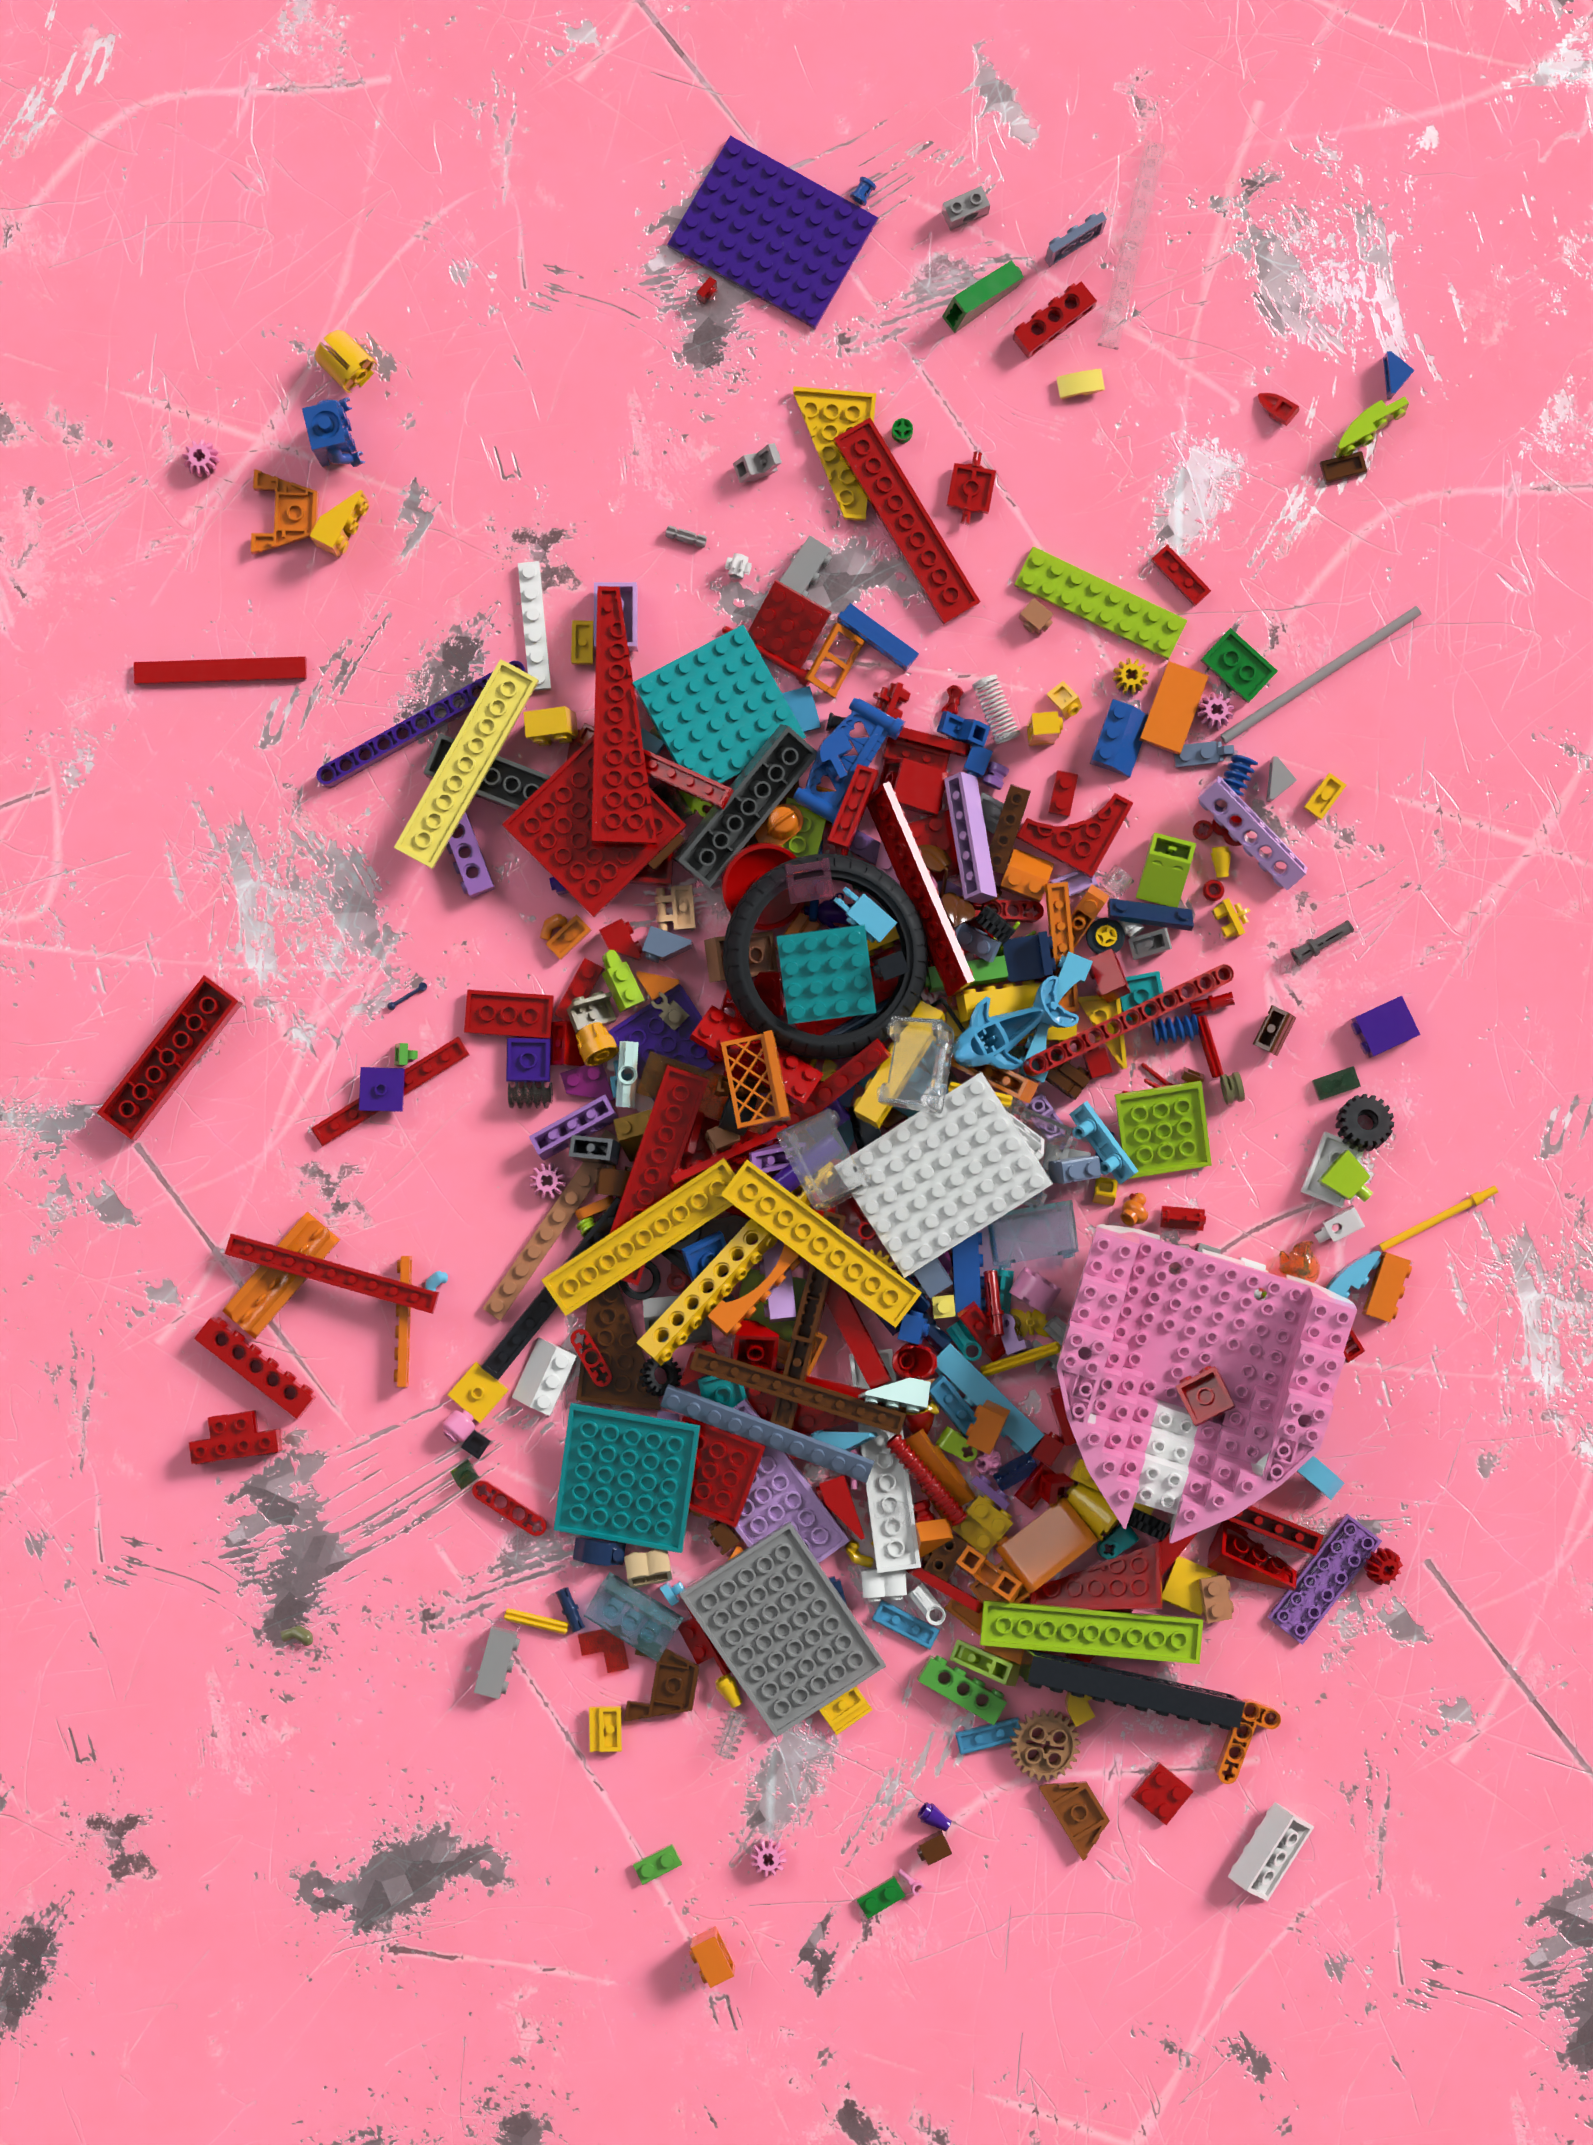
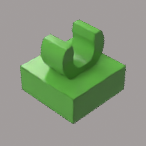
M408 1043L395 1044L394 1066H405L408 1064V1060L418 1059V1051L408 1050Z

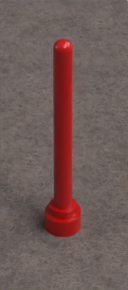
M728 626L722 628L723 634L733 630ZM754 642L762 657L794 675L800 685L807 687L810 684L805 679L809 669H799Z

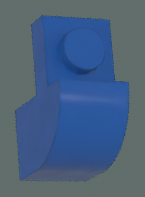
M949 711L942 712L937 732L948 736V739L963 742L970 746L976 744L981 747L985 746L990 726L980 721L964 719Z
M843 729L829 735L819 746L816 753L818 768L826 764V771L831 779L834 778L836 783L844 780L848 775L839 758L848 754L853 748Z

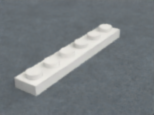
M540 562L518 563L528 674L539 680L534 691L550 690L551 680Z

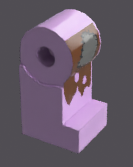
M1004 1314L1002 1320L1005 1335L1001 1336L1007 1355L1013 1356L1033 1349L1031 1341L1024 1340L1022 1336L1019 1317L1012 1314Z

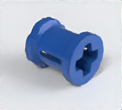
M861 176L859 179L860 183L855 191L850 193V198L856 203L865 206L871 191H875L877 186L868 178Z

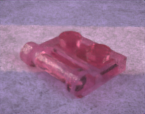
M828 857L821 858V861L798 865L784 864L790 904L834 897ZM823 870L822 876L797 880L793 878V874Z

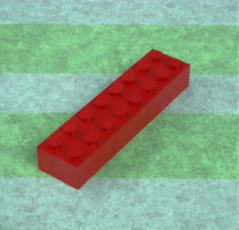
M203 975L97 1114L131 1140H137L243 1003L211 978Z

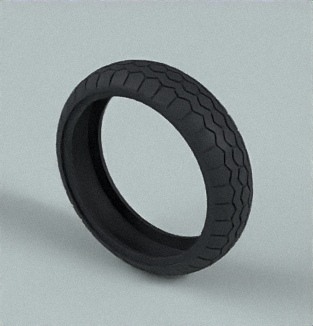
M813 854L798 857L774 867L761 876L746 891L734 909L726 930L723 966L727 987L732 1000L744 1020L756 1033L764 1034L763 1032L772 1030L776 1046L800 1057L819 1060L841 1059L857 1055L877 1038L883 1043L906 1022L916 1007L925 985L928 971V943L922 919L914 903L904 889L889 875L877 867L853 857L837 854ZM818 879L843 881L864 890L874 897L885 908L889 916L897 922L895 927L899 935L902 953L909 968V972L899 976L897 986L891 998L873 1019L849 1032L828 1036L800 1031L775 1016L760 998L754 986L749 968L750 939L754 926L764 908L783 890L801 882Z

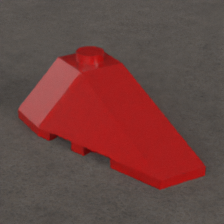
M1226 1520L1221 1522L1208 1550L1207 1567L1234 1578L1292 1591L1296 1589V1570L1277 1555H1270L1263 1549L1264 1545L1259 1541L1255 1543L1247 1536L1248 1532L1243 1528Z

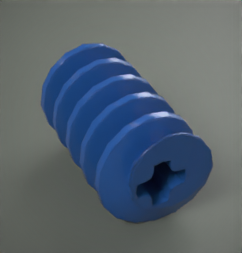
M1233 755L1231 756L1232 763L1227 765L1229 771L1224 772L1225 778L1223 780L1238 796L1244 797V793L1240 791V788H1248L1243 782L1251 781L1247 773H1254L1255 771L1250 766H1258V762L1246 756Z
M1195 1014L1191 1015L1190 1020L1187 1015H1183L1182 1020L1175 1016L1173 1023L1169 1017L1165 1018L1164 1023L1161 1018H1158L1156 1025L1153 1020L1151 1021L1153 1039L1157 1046H1159L1160 1039H1163L1165 1045H1168L1169 1038L1176 1044L1178 1037H1180L1182 1043H1185L1186 1036H1189L1191 1042L1194 1041L1195 1035L1198 1036V1023Z

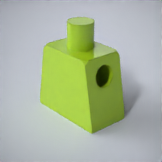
M1344 1150L1317 1180L1321 1185L1346 1200H1351L1357 1195L1365 1202L1373 1194L1364 1185L1369 1180L1370 1175L1349 1150Z

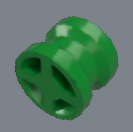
M900 418L893 423L891 434L894 441L903 444L912 438L913 424L908 419Z

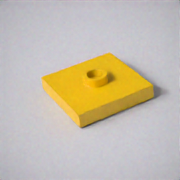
M476 1361L447 1395L481 1423L509 1389L482 1369L481 1365Z

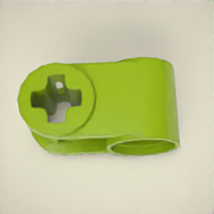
M947 1425L935 1443L946 1452L955 1455L965 1462L973 1461L978 1454L977 1449L972 1447L971 1451L974 1454L964 1457L962 1448L970 1446L966 1444L967 1439Z

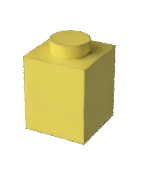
M953 1294L933 1296L931 1298L934 1319L956 1317Z

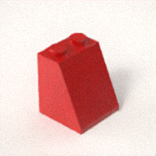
M905 758L889 759L884 761L878 788L882 784L890 782L902 809L926 815H937L943 805L942 796L946 789L944 779L948 777V773Z
M1060 1385L1050 1388L1051 1392L1046 1394L1060 1437L1062 1438L1061 1441L1065 1446L1075 1444L1077 1442L1067 1419Z

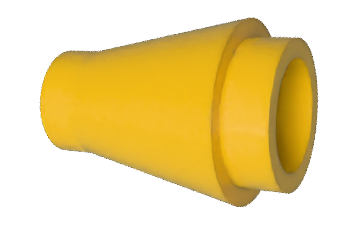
M1229 846L1212 847L1210 855L1216 877H1229L1232 853L1229 850Z
M730 1673L719 1677L715 1681L716 1690L729 1703L731 1708H735L743 1702L735 1677H732Z

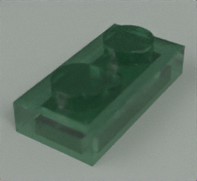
M1354 1066L1312 1080L1319 1101L1361 1087Z

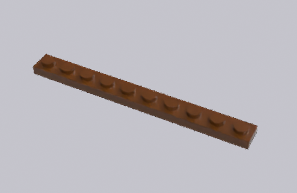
M697 1347L689 1369L898 1435H900L906 1416L904 1412L865 1402V1400Z

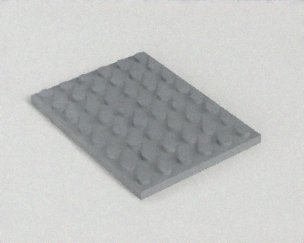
M791 1521L679 1592V1595L775 1737H778L886 1667V1663Z

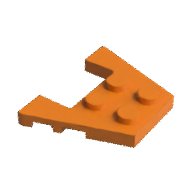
M254 469L253 489L255 491H275L274 533H251V553L257 554L310 538V534L318 521L319 493L310 488Z

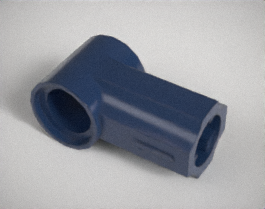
M925 1311L923 1312V1317L928 1319L927 1324H930V1329L927 1337L923 1338L940 1353L949 1345L952 1339Z

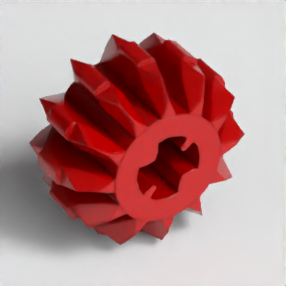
M1378 1547L1376 1553L1371 1552V1557L1365 1559L1368 1563L1364 1566L1367 1577L1378 1585L1383 1583L1389 1585L1391 1580L1396 1581L1395 1577L1397 1574H1401L1399 1570L1403 1566L1400 1561L1401 1558L1390 1548L1385 1547L1382 1549Z

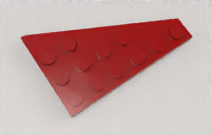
M775 1369V1372L783 1374V1369ZM807 1375L806 1378L808 1383L858 1398L859 1394L869 1391L861 1387L815 1378L813 1376ZM745 1387L749 1403L761 1419L770 1422L777 1396ZM878 1402V1405L884 1406L883 1403ZM798 1404L793 1427L790 1430L806 1434L854 1421Z

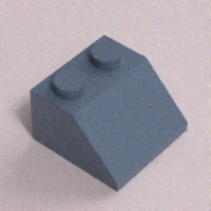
M650 926L642 951L649 961L659 963V960L665 962L692 949L693 942L682 936Z

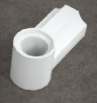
M922 1582L908 1595L930 1624L940 1625L945 1620L946 1611ZM939 1609L942 1612L941 1619L933 1620L930 1617V1611Z

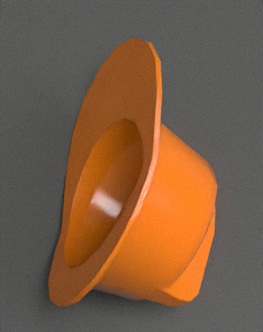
M791 804L777 806L755 832L758 843H772L782 846L801 830L803 825L801 811Z

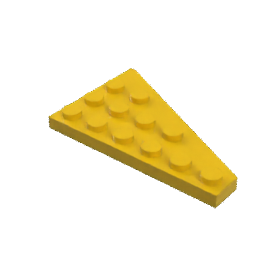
M793 386L794 397L844 520L866 521L867 497L833 442V439L868 418H871L874 423L876 393Z

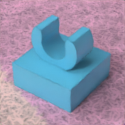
M681 1581L672 1587L669 1582L660 1586V1590L671 1607L679 1602L680 1599L677 1595L685 1589Z

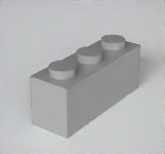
M809 535L779 582L808 597V588L811 584L814 586L821 576L819 571L822 567L826 568L832 559V556H830L831 548Z
M497 1626L491 1627L474 1693L495 1699H500L502 1694L506 1695L509 1682L505 1680L507 1673H512L515 1660H511L513 1651H518L520 1639L517 1638L518 1632Z

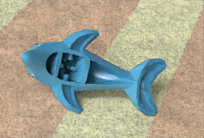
M1050 976L1040 984L1033 1007L989 1017L990 998L985 997L977 1003L971 1014L969 1027L953 1044L952 1053L956 1062L966 1068L989 1064L998 1069L1014 1070L1023 1067L1024 1062L1008 1054V1052L1040 1022L1058 1028H1067L1077 1024L1079 1021L1078 1015L1067 1011L1058 1004V977Z

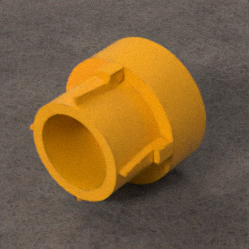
M600 1022L583 1027L575 1035L578 1041L579 1052L586 1066L603 1064L611 1060L619 1052L613 1036L609 1035L606 1027Z

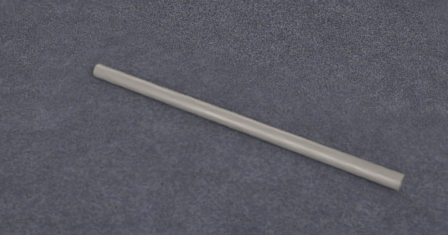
M1414 606L1220 735L1221 739L1227 744L1422 614L1420 609Z

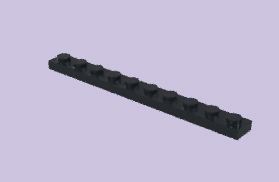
M616 1196L563 1264L610 1233L621 1201L620 1198ZM545 1286L481 1364V1368L495 1379L499 1380L557 1308L558 1304Z

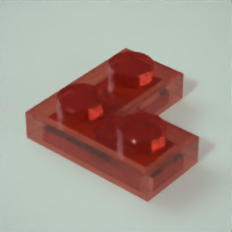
M621 1625L578 1633L582 1656L604 1652L607 1673L630 1668Z

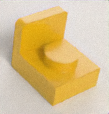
M1064 681L1047 693L1048 698L1061 711L1066 720L1076 715L1083 707L1079 696Z

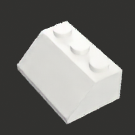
M539 1337L512 1398L530 1408L551 1416L578 1354Z

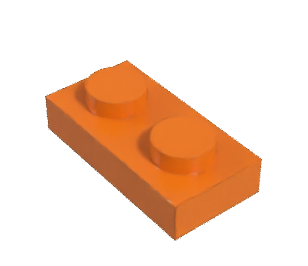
M576 914L546 945L562 960L592 930Z

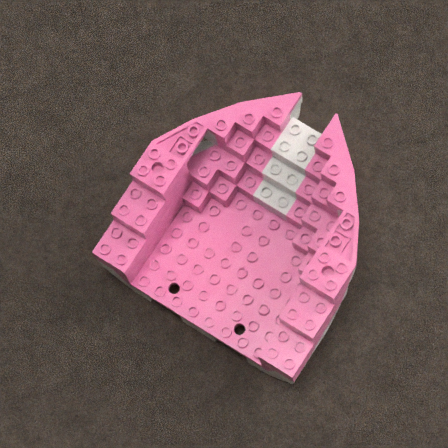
M1105 1224L1097 1225L1076 1291L1056 1369L1067 1419L1086 1468L1124 1529L1127 1527L1134 1502L1173 1514L1169 1543H1174L1236 1516L1281 1486L1321 1448L1334 1408L1332 1399L1346 1359L1344 1350L1357 1312L1355 1304L1349 1299L1308 1280L1286 1274L1285 1278L1245 1266L1244 1261L1205 1249L1198 1252L1162 1241L1159 1235L1140 1229ZM1174 1262L1179 1263L1182 1267L1181 1271L1176 1274L1169 1271L1170 1264ZM1263 1288L1267 1292L1266 1297L1261 1300L1254 1297L1255 1290ZM1207 1366H1215L1219 1370L1236 1407L1196 1427L1175 1386L1180 1384L1179 1381L1188 1376L1194 1377L1200 1374L1199 1371Z

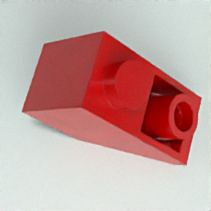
M621 918L599 929L609 950H614L617 954L638 961L642 959L640 955L643 953L639 941H633L631 934L634 931L629 921L624 923Z

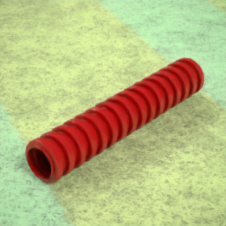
M896 1434L890 1438L885 1445L886 1448H890V1453H894V1457L899 1459V1463L903 1464V1468L908 1469L907 1473L912 1474V1479H916V1483L921 1485V1489L926 1490L925 1494L930 1495L929 1499L934 1500V1504L939 1506L938 1509L943 1511L942 1514L944 1516L947 1515V1520L952 1521V1526L962 1523L968 1513L966 1511L963 1512V1507L958 1506L959 1502L954 1501V1496H950V1492L945 1490L946 1487L944 1485L941 1486V1481L936 1480L937 1476L932 1475V1470H928V1466L923 1464L924 1461L919 1460V1455L914 1454L915 1450L910 1449V1444H906V1440L901 1438V1434Z

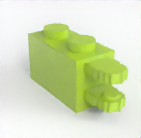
M608 950L602 956V962H604L603 964L606 969L602 976L621 1013L639 1005L645 999L627 961L622 963L616 951Z

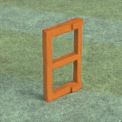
M835 623L805 679L830 697L836 698L865 641L839 623ZM838 632L856 644L846 663L828 652ZM824 658L842 668L833 688L814 677Z

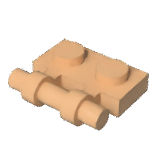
M693 886L671 887V895L665 896V888H656L657 897L654 898L658 909L656 923H659V929L668 931V922L674 923V930L696 929ZM666 903H672L673 915L666 914Z

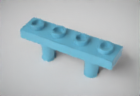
M1088 1101L1069 1114L1077 1125L1072 1130L1073 1136L1076 1139L1086 1137L1103 1162L1100 1163L1101 1174L1106 1175L1111 1172L1121 1185L1139 1172Z

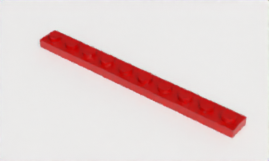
M230 1233L225 1255L434 1314L440 1292Z

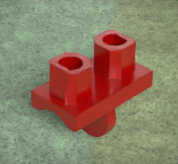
M897 682L896 684L890 683L889 689L882 687L881 692H874L872 697L877 699L876 708H879L895 719L897 717L901 719L903 711L895 708L897 701L903 704L907 703L911 693L903 688L904 684Z

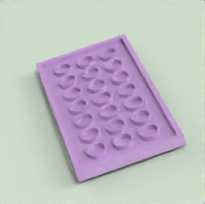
M746 1398L733 1407L739 1411L761 1418ZM766 1446L738 1526L734 1527V1529L746 1545L750 1547L791 1521L817 1562L820 1563L848 1543L851 1538L825 1503L819 1500L817 1492L787 1453Z

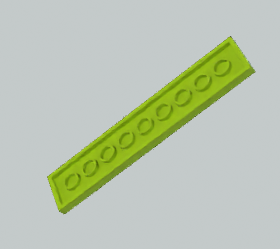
M983 1600L980 1645L1200 1664L1203 1619Z

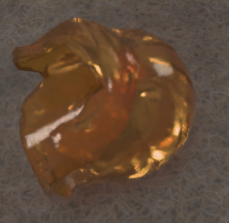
M1312 1241L1297 1243L1293 1247V1251L1289 1252L1290 1256L1281 1251L1279 1254L1280 1266L1278 1270L1285 1276L1288 1274L1314 1283L1320 1274L1319 1261L1311 1250V1245L1314 1243Z

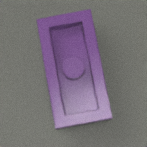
M975 1474L971 1478L970 1482L1002 1509L1006 1510L1010 1505L1007 1501L1009 1496L1000 1489L997 1491L990 1487L992 1482L985 1476L981 1475L978 1477Z

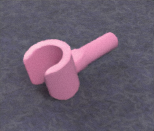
M900 1868L897 1873L910 1884L913 1894L920 1896L915 1887L920 1885L925 1889L922 1881L914 1880Z

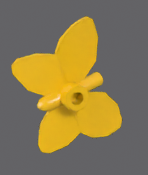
M1011 1309L1010 1313L1019 1317L1021 1321L1020 1330L1023 1338L1026 1337L1028 1330L1029 1335H1034L1035 1330L1038 1335L1051 1337L1043 1330L1048 1322L1045 1320V1314L1036 1309L1032 1313L1028 1310L1026 1314L1022 1310Z

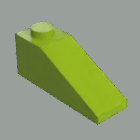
M957 1639L949 1660L1003 1685L1016 1686L1020 1676V1664Z

